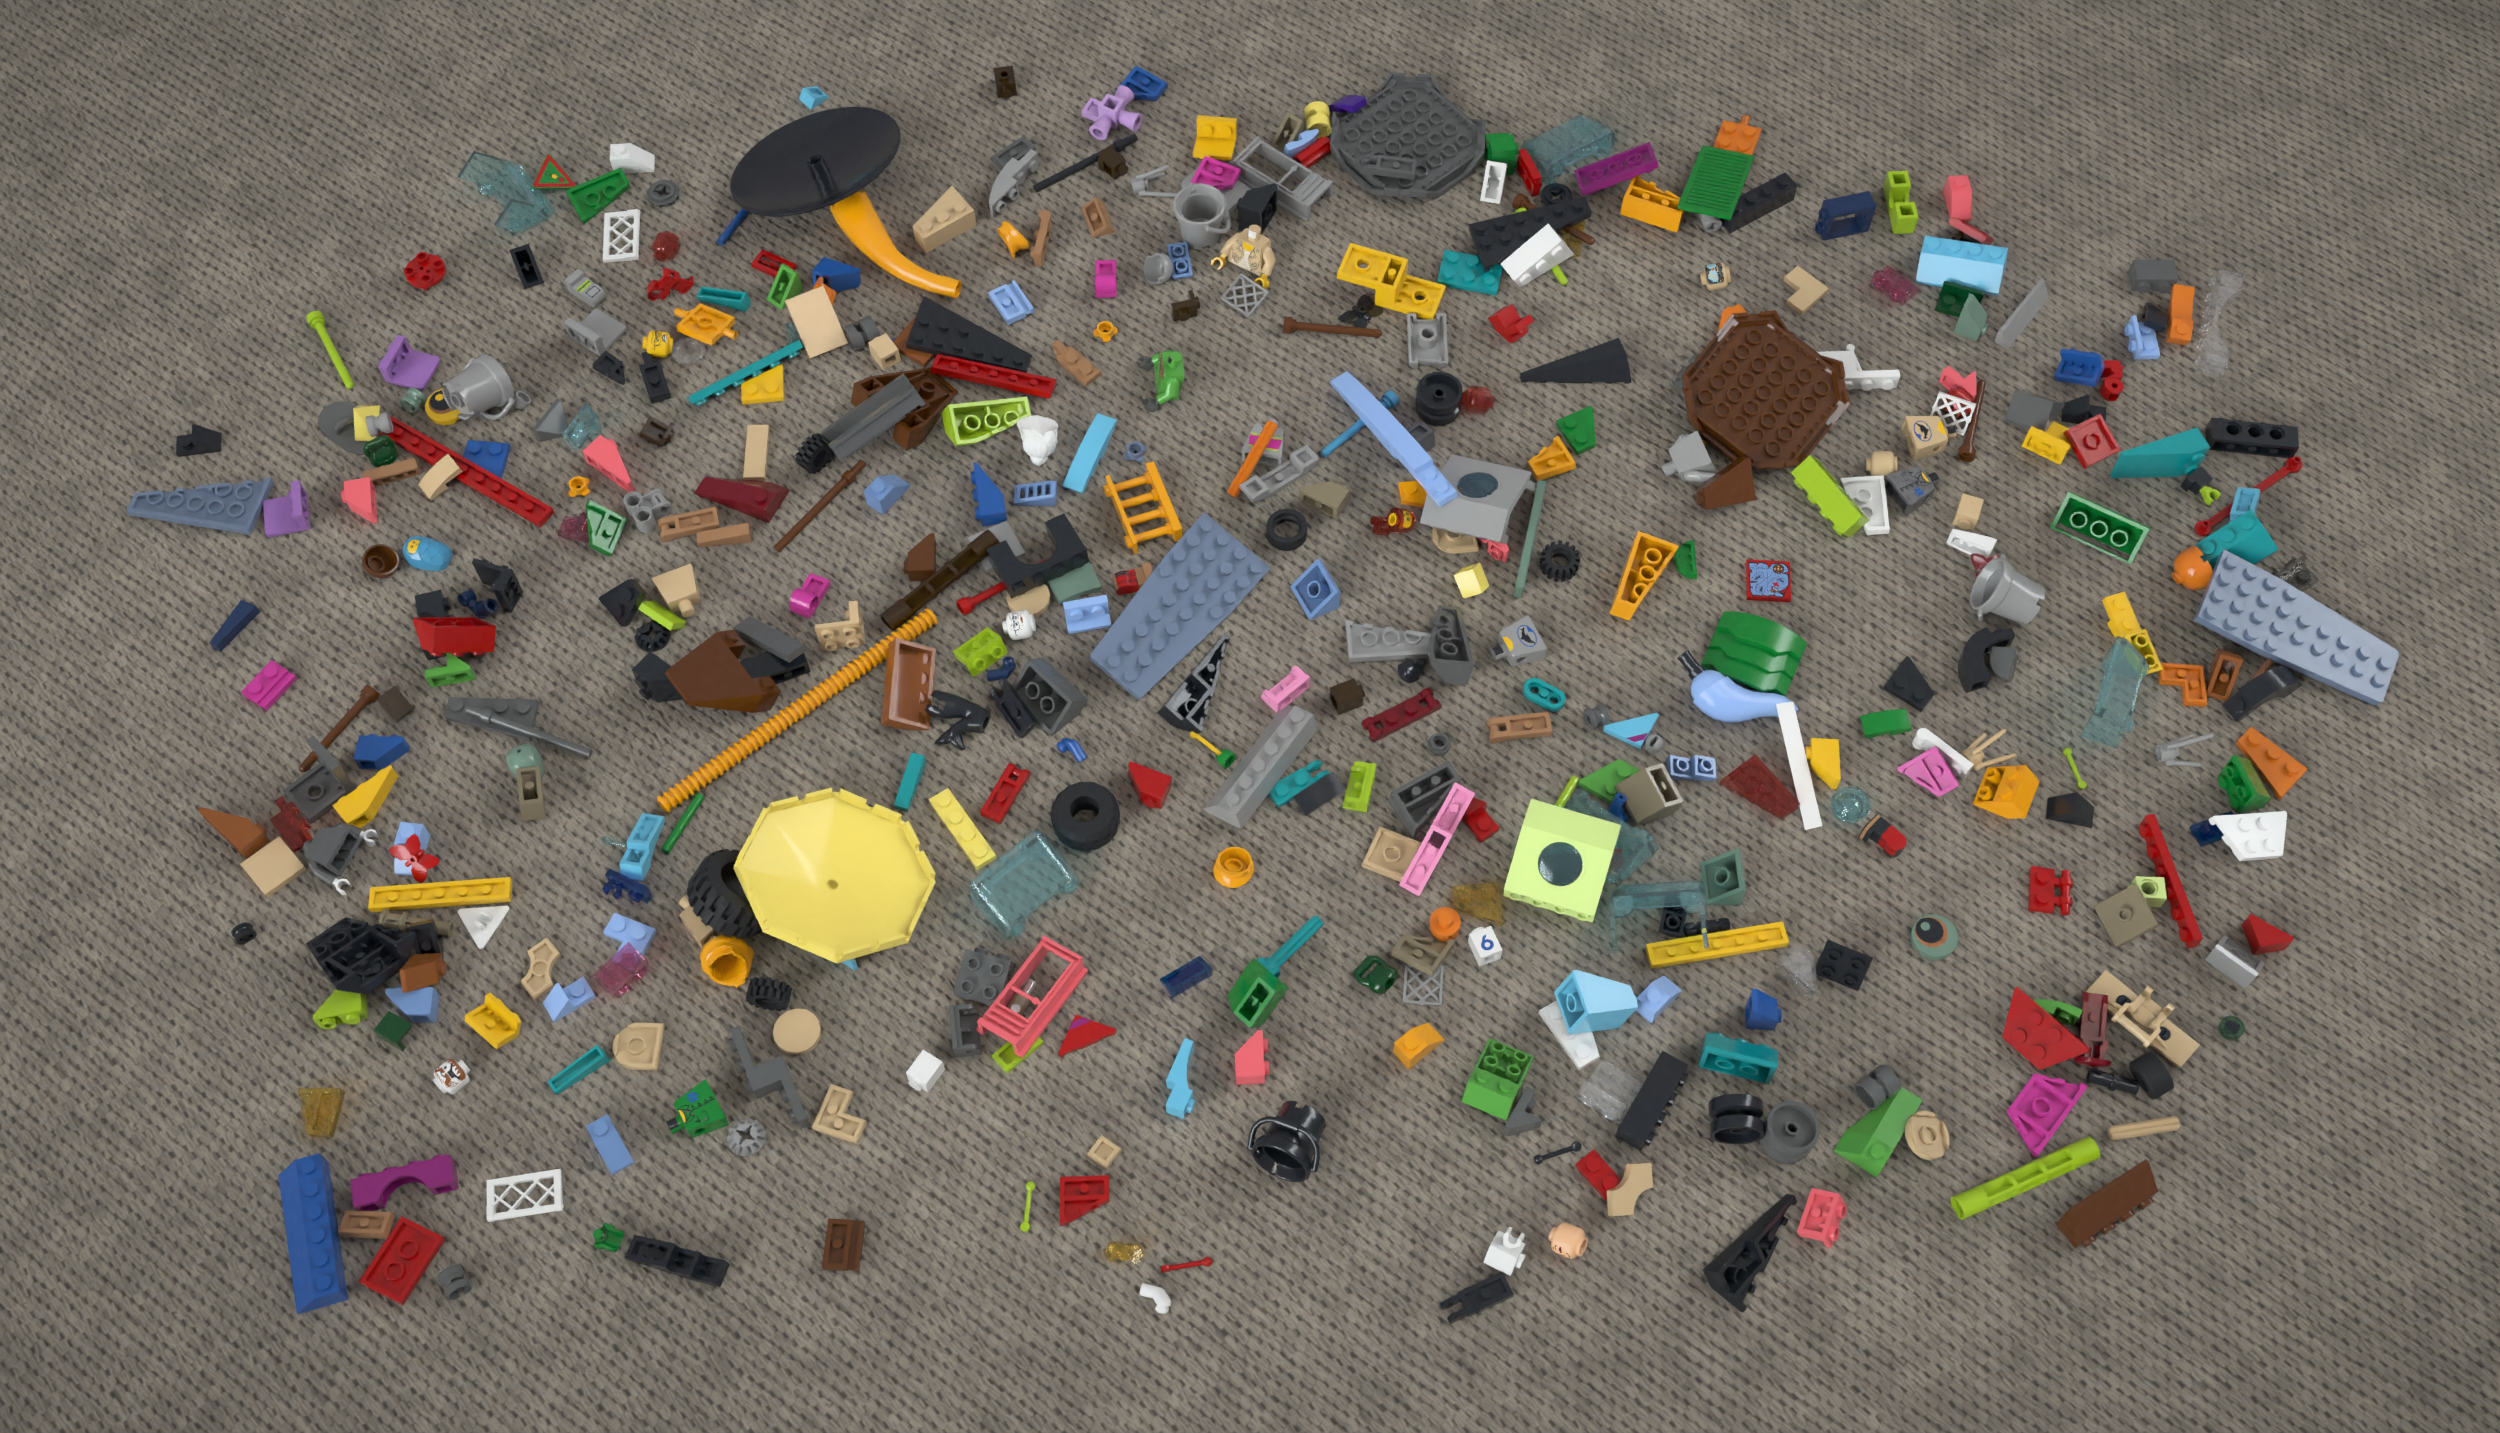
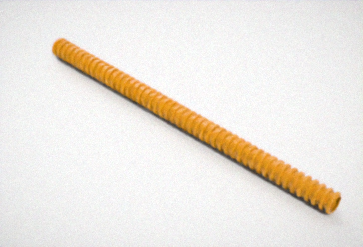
M928 608L924 609V613L920 612L918 617L914 616L913 620H908V624H903L902 628L898 627L896 629L897 632H891V636L887 635L885 640L881 639L879 644H874V648L870 647L869 651H864L863 655H858V659L854 658L852 663L848 662L846 664L847 667H841V671L837 670L835 675L831 674L829 679H824V683L820 682L818 687L814 686L812 691L808 690L807 695L803 694L801 699L797 698L795 703L791 702L789 707H784V711L780 710L778 715L774 714L772 719L768 718L767 723L763 722L761 727L757 726L755 731L751 730L749 735H744V739L740 738L738 743L734 742L732 747L728 746L727 751H721V755L717 754L715 759L711 758L709 763H704V767H698L697 772L693 771L691 776H686L687 779H681V783L674 784V788L670 787L668 792L664 791L662 796L658 795L657 802L665 812L670 813V809H676L677 804L681 805L683 800L687 801L689 796L693 797L694 792H700L701 787L705 788L707 783H712L711 780H717V776L724 775V771L728 772L730 767L734 768L736 763L740 764L741 759L745 760L747 755L751 756L753 751L757 752L758 747L762 748L764 743L768 744L770 739L774 740L776 738L775 735H781V731L785 732L787 727L791 728L793 723H798V719H804V715L808 716L810 711H815V707L819 708L821 703L825 704L827 699L831 700L832 695L836 696L838 691L842 692L844 687L848 688L849 683L853 684L855 679L859 680L861 675L865 676L866 671L870 672L872 667L876 668L877 664H882V660H887L888 644L895 638L914 641L916 636L920 637L921 633H926L927 629L930 630L932 628V625L936 626L938 620L935 614Z

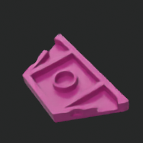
M2034 1073L2006 1111L2035 1158H2037L2087 1089V1085L2082 1083L2079 1085L2065 1083L2063 1079H2051L2045 1075Z

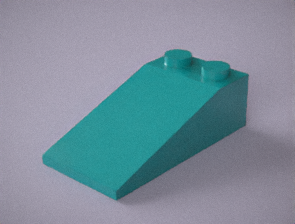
M2194 428L2122 451L2110 476L2111 478L2179 477L2185 474L2189 476L2200 467L2202 461L2206 458L2210 446L2199 429Z

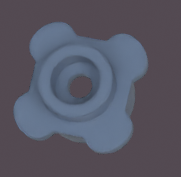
M1139 442L1127 444V452L1124 454V459L1126 461L1134 460L1138 463L1143 462L1147 447Z

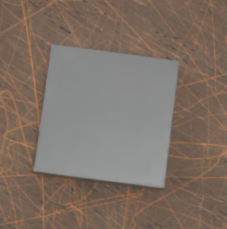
M1007 520L988 528L999 542L1007 541L1017 559L1026 556ZM984 531L968 537V542H972ZM988 557L980 562L986 573L994 571Z

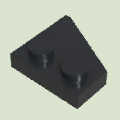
M628 579L600 596L599 600L621 627H625L630 624L647 593L635 579Z
M1908 656L1905 657L1883 688L1920 712L1925 709L1935 694Z

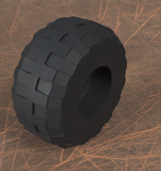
M1077 782L1067 786L1056 796L1052 804L1051 821L1058 839L1069 848L1081 851L1096 850L1108 844L1116 835L1120 824V811L1115 796L1106 787L1094 782ZM1085 809L1092 810L1098 814L1095 819L1089 822H1079L1073 818L1076 813Z

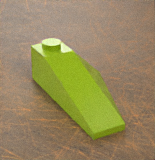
M1027 397L950 404L947 405L941 415L945 433L955 446L979 443L1016 425L1017 421L1021 418L1031 416Z

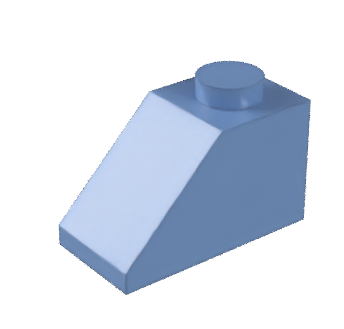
M895 474L878 476L864 490L867 505L884 515L911 485Z
M608 1114L585 1126L612 1175L634 1163Z

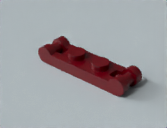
M1426 688L1418 695L1374 717L1364 719L1361 725L1365 730L1369 731L1371 740L1376 742L1440 710L1442 705L1438 700L1434 699L1432 690ZM1426 701L1428 705L1422 707L1420 703ZM1380 724L1382 729H1377L1376 725Z

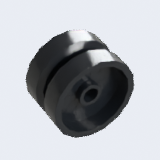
M1432 372L1425 375L1419 381L1416 390L1415 408L1417 415L1422 421L1433 426H1445L1458 418L1463 395L1462 385L1459 380L1446 372Z
M1727 1094L1715 1097L1709 1101V1117L1713 1120L1709 1125L1712 1140L1723 1144H1749L1763 1139L1765 1129L1764 1122L1760 1119L1763 1116V1102L1760 1098L1748 1094Z

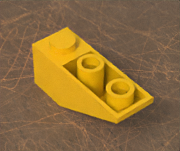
M389 765L385 769L378 771L368 781L361 783L357 789L347 796L341 797L332 806L345 823L362 828L374 819L396 782L398 775L393 767Z

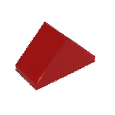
M2251 913L2241 925L2253 955L2285 950L2294 939L2291 935Z

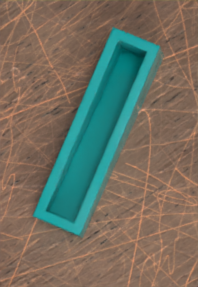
M701 286L696 296L699 301L747 312L751 304L747 293Z
M911 752L894 803L895 809L909 811L926 766L924 755Z
M596 1045L547 1082L554 1093L558 1095L611 1060L604 1049Z

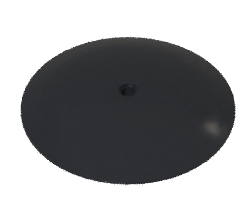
M868 107L829 109L797 119L763 138L745 154L731 177L730 191L732 197L745 211L769 217L804 214L835 204L867 186L887 168L898 151L901 140L900 129L890 115Z

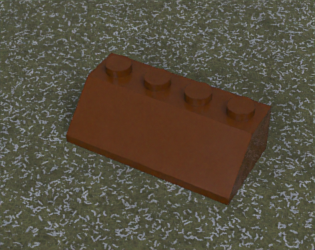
M2145 1159L2068 1209L2056 1225L2075 1249L2080 1245H2083L2084 1248L2088 1247L2097 1240L2095 1235L2100 1232L2106 1235L2116 1227L2115 1222L2121 1219L2124 1223L2135 1215L2133 1212L2135 1209L2140 1207L2144 1210L2155 1202L2152 1198L2157 1194L2158 1189L2149 1162Z

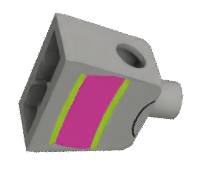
M1273 418L1266 419L1265 424L1270 420L1278 425L1277 420ZM1255 424L1242 448V461H1245L1265 425ZM1277 428L1257 464L1273 467L1282 465L1284 430L1282 428Z

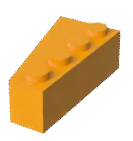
M1638 531L1632 542L1609 614L1630 621L1673 559L1679 546Z

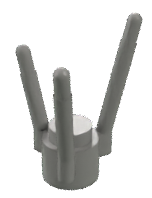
M1169 165L1130 178L1133 193H1139V197H1175L1177 193L1145 191V189H1149L1148 181L1164 176L1165 173L1162 171L1168 169Z
M2192 733L2166 743L2158 744L2155 746L2157 759L2159 762H2165L2166 766L2200 767L2201 764L2199 762L2174 760L2175 757L2179 756L2178 748L2213 738L2214 734L2210 733L2195 737V734Z

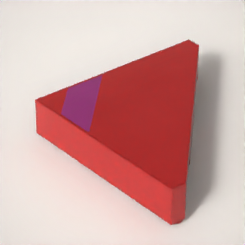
M1075 1014L1058 1054L1060 1057H1064V1055L1088 1047L1111 1035L1114 1036L1116 1029Z

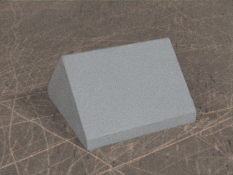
M2226 935L2221 938L2205 959V961L2245 989L2265 965V962Z

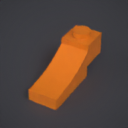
M2178 284L2172 286L2168 309L2166 342L2187 345L2191 341L2194 323L2192 312L2195 287Z

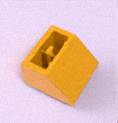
M2027 765L1987 767L1973 805L2007 819L2026 818L2040 781Z

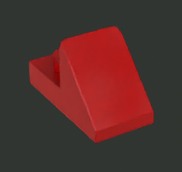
M1473 797L1461 820L1482 843L1497 833L1500 827L1486 812L1487 803Z

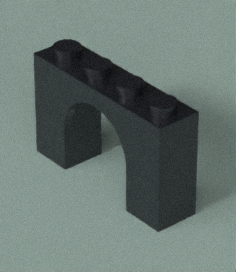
M1065 513L1045 522L1047 534L1056 549L1053 555L1042 563L1027 564L1021 562L1016 558L1006 540L986 549L989 562L1011 599L1089 563L1087 549Z

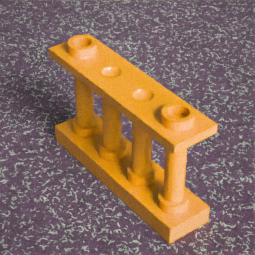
M1154 461L1146 463V473L1143 476L1113 485L1110 475L1105 476L1106 485H1103L1107 498L1111 497L1126 534L1124 536L1127 548H1132L1134 554L1138 553L1137 543L1166 534L1168 536L1172 535L1174 541H1179L1182 538L1181 524ZM1143 484H1151L1152 489L1149 493L1120 501L1117 492ZM1152 500L1154 502L1158 501V509L1127 518L1124 509ZM1159 517L1161 519L1165 518L1167 522L1165 526L1134 535L1131 528L1133 525Z

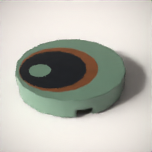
M1935 914L1924 915L1917 919L1911 928V944L1925 958L1932 960L1944 959L1953 953L1958 944L1957 929L1951 921L1943 916Z

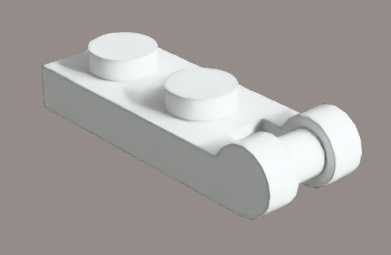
M1920 728L1917 731L1916 737L1912 742L1914 748L1928 751L1937 746L1954 776H1959L1964 780L1974 764L1928 729Z

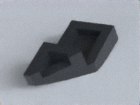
M2146 302L2142 318H2144L2143 326L2163 333L2167 327L2168 315L2153 304Z
M605 351L592 364L593 369L624 385L623 361Z

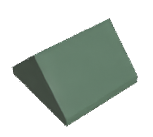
M1736 848L1701 862L1705 905H1741L1746 894L1741 849Z

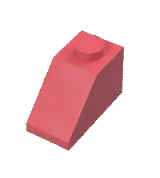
M1968 175L1948 176L1943 193L1950 220L1952 217H1956L1964 221H1971L1972 189Z
M370 477L344 481V490L341 491L343 502L347 503L353 512L371 523H378L376 488Z

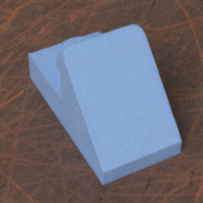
M583 976L563 989L557 983L544 1000L543 1005L553 1022H556L593 1000L596 996Z

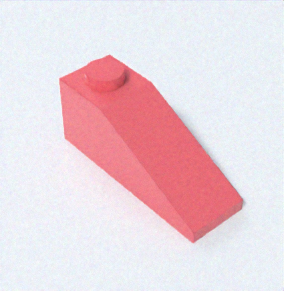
M602 435L598 436L583 450L587 463L626 491H635L617 450V444L610 438L607 440Z

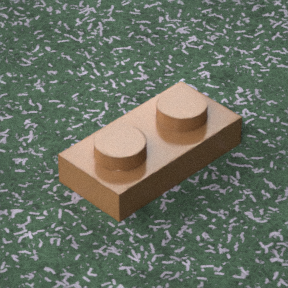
M346 1210L338 1233L341 1237L387 1239L395 1216L392 1212Z

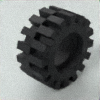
M820 433L807 437V441L801 443L803 446L797 449L799 452L795 455L797 457L795 458L797 464L809 474H816L817 471L820 472L822 467L825 468L826 464L831 462L830 458L834 457V451L828 445L831 441Z
M1558 540V544L1555 541L1551 542V546L1547 544L1545 549L1542 550L1540 558V569H1543L1542 573L1544 575L1547 574L1548 579L1554 577L1556 582L1558 578H1561V582H1564L1566 577L1568 580L1572 579V575L1575 576L1579 568V551H1575L1574 545L1569 547V542L1563 545L1560 540ZM1556 556H1561L1567 559L1568 564L1557 566L1551 560Z
M754 977L750 979L745 999L750 1005H755L756 1008L762 1007L764 1010L770 1009L772 1011L786 1010L789 1005L792 988L790 985H786L785 982H779L778 979Z

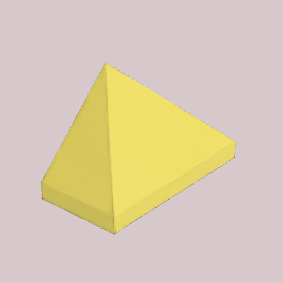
M358 405L353 408L355 440L370 441L377 438L378 436H370L366 425V416H379L380 405Z

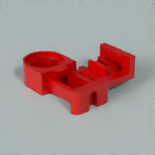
M663 268V276L658 281L653 279L648 284L647 296L652 301H655V299L664 300L670 294V289L686 294L694 285L693 276L686 280L680 278L679 272Z

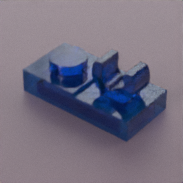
M2229 811V812H2226V813L2221 814V815H2234V814H2233L2232 811ZM2209 820L2191 825L2189 828L2200 847L2223 840L2221 838L2224 835L2216 824L2212 826Z
M610 868L606 872L605 876L608 882L603 887L606 895L610 890L616 889L613 896L618 900L622 896L623 890L628 893L627 896L637 903L643 901L647 904L653 897L647 886Z

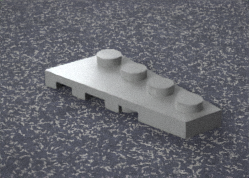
M1345 620L1349 663L1429 658L1427 648L1431 633L1406 630L1405 632L1397 631L1392 627L1384 629L1373 627V624L1364 623V625L1353 624V621Z

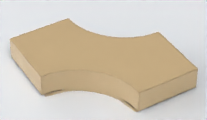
M547 937L527 951L531 960L530 969L521 980V984L534 1000H537L554 987L551 980V970L556 960L561 957Z
M1652 1163L1625 1165V1172L1621 1182L1615 1188L1607 1190L1608 1216L1634 1215V1206L1639 1195L1643 1191L1653 1188Z

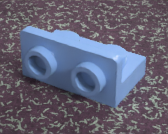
M2132 315L2129 322L2125 324V335L2129 336L2128 350L2132 352L2133 359H2159L2160 351L2155 330L2143 326L2144 322H2138L2136 315Z
M1107 595L1063 602L1069 634L1111 627Z

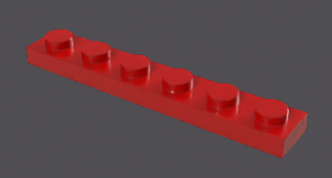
M937 354L931 366V373L1048 399L1051 398L1057 386L1056 379L942 354Z
M2155 814L2146 815L2139 825L2140 836L2146 840L2147 854L2154 861L2156 877H2164L2166 900H2169L2171 905V917L2174 921H2177L2179 926L2180 940L2185 942L2187 949L2196 948L2203 939L2156 816Z

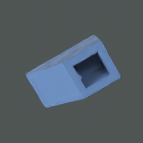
M402 986L385 990V994L412 1023L436 1022L440 995L434 987L427 986L406 993H402Z

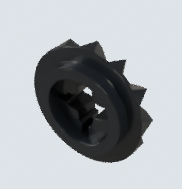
M1559 183L1545 186L1540 195L1541 203H1544L1545 206L1569 201L1573 197L1571 190ZM1560 195V199L1557 198L1555 200H1552L1553 196L1556 197Z
M651 619L650 622H643L640 628H636V635L634 637L639 648L644 651L655 652L668 644L671 633L669 629ZM652 629L656 633L654 635L653 641H651V638L649 637Z

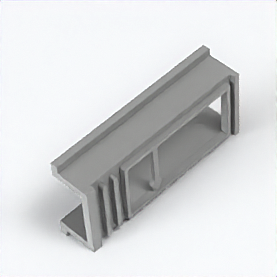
M1259 136L1233 160V166L1241 169L1239 181L1252 189L1273 183L1277 184V205L1305 222L1311 217V206L1323 194L1331 197L1335 193L1333 181L1330 179L1326 180L1260 140ZM1256 152L1288 173L1276 182L1244 161ZM1291 174L1303 181L1294 191L1281 185Z

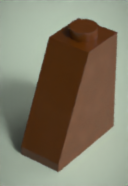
M1739 457L1697 487L1698 493H1696L1697 504L1702 509L1708 510L1755 501L1756 495L1751 459Z

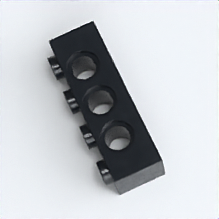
M2211 418L2205 429L2206 441L2210 446L2209 450L2291 458L2294 457L2299 449L2298 427Z

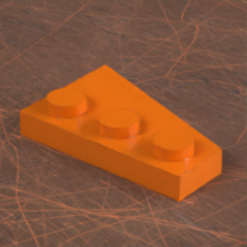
M2250 727L2236 742V745L2245 757L2260 772L2264 782L2269 784L2275 792L2274 795L2278 800L2308 770L2253 727Z

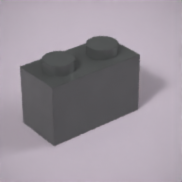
M2133 260L2128 271L2131 290L2141 293L2148 291L2171 292L2172 286L2178 281L2175 260Z

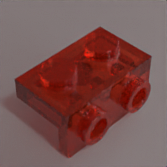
M283 796L274 801L281 812L270 820L290 849L296 852L303 847L307 840H313L307 831L311 827L304 817L299 819L296 816L299 810L292 801L287 803Z

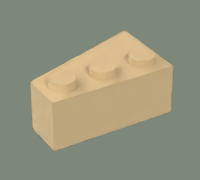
M951 186L913 225L915 241L925 253H928L976 226L975 213L965 199Z

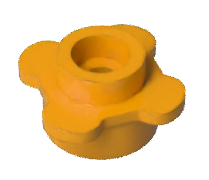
M1109 321L1100 322L1097 325V329L1093 331V335L1103 339V342H1110L1111 337L1118 333V329L1113 327V324Z
M581 476L573 477L568 482L570 487L569 496H587L590 493L588 489L589 479Z

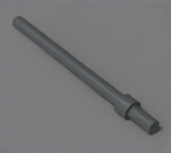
M469 704L465 709V713L479 717L481 721L488 724H498L590 758L592 755V749L499 716L490 709L485 708L483 710Z

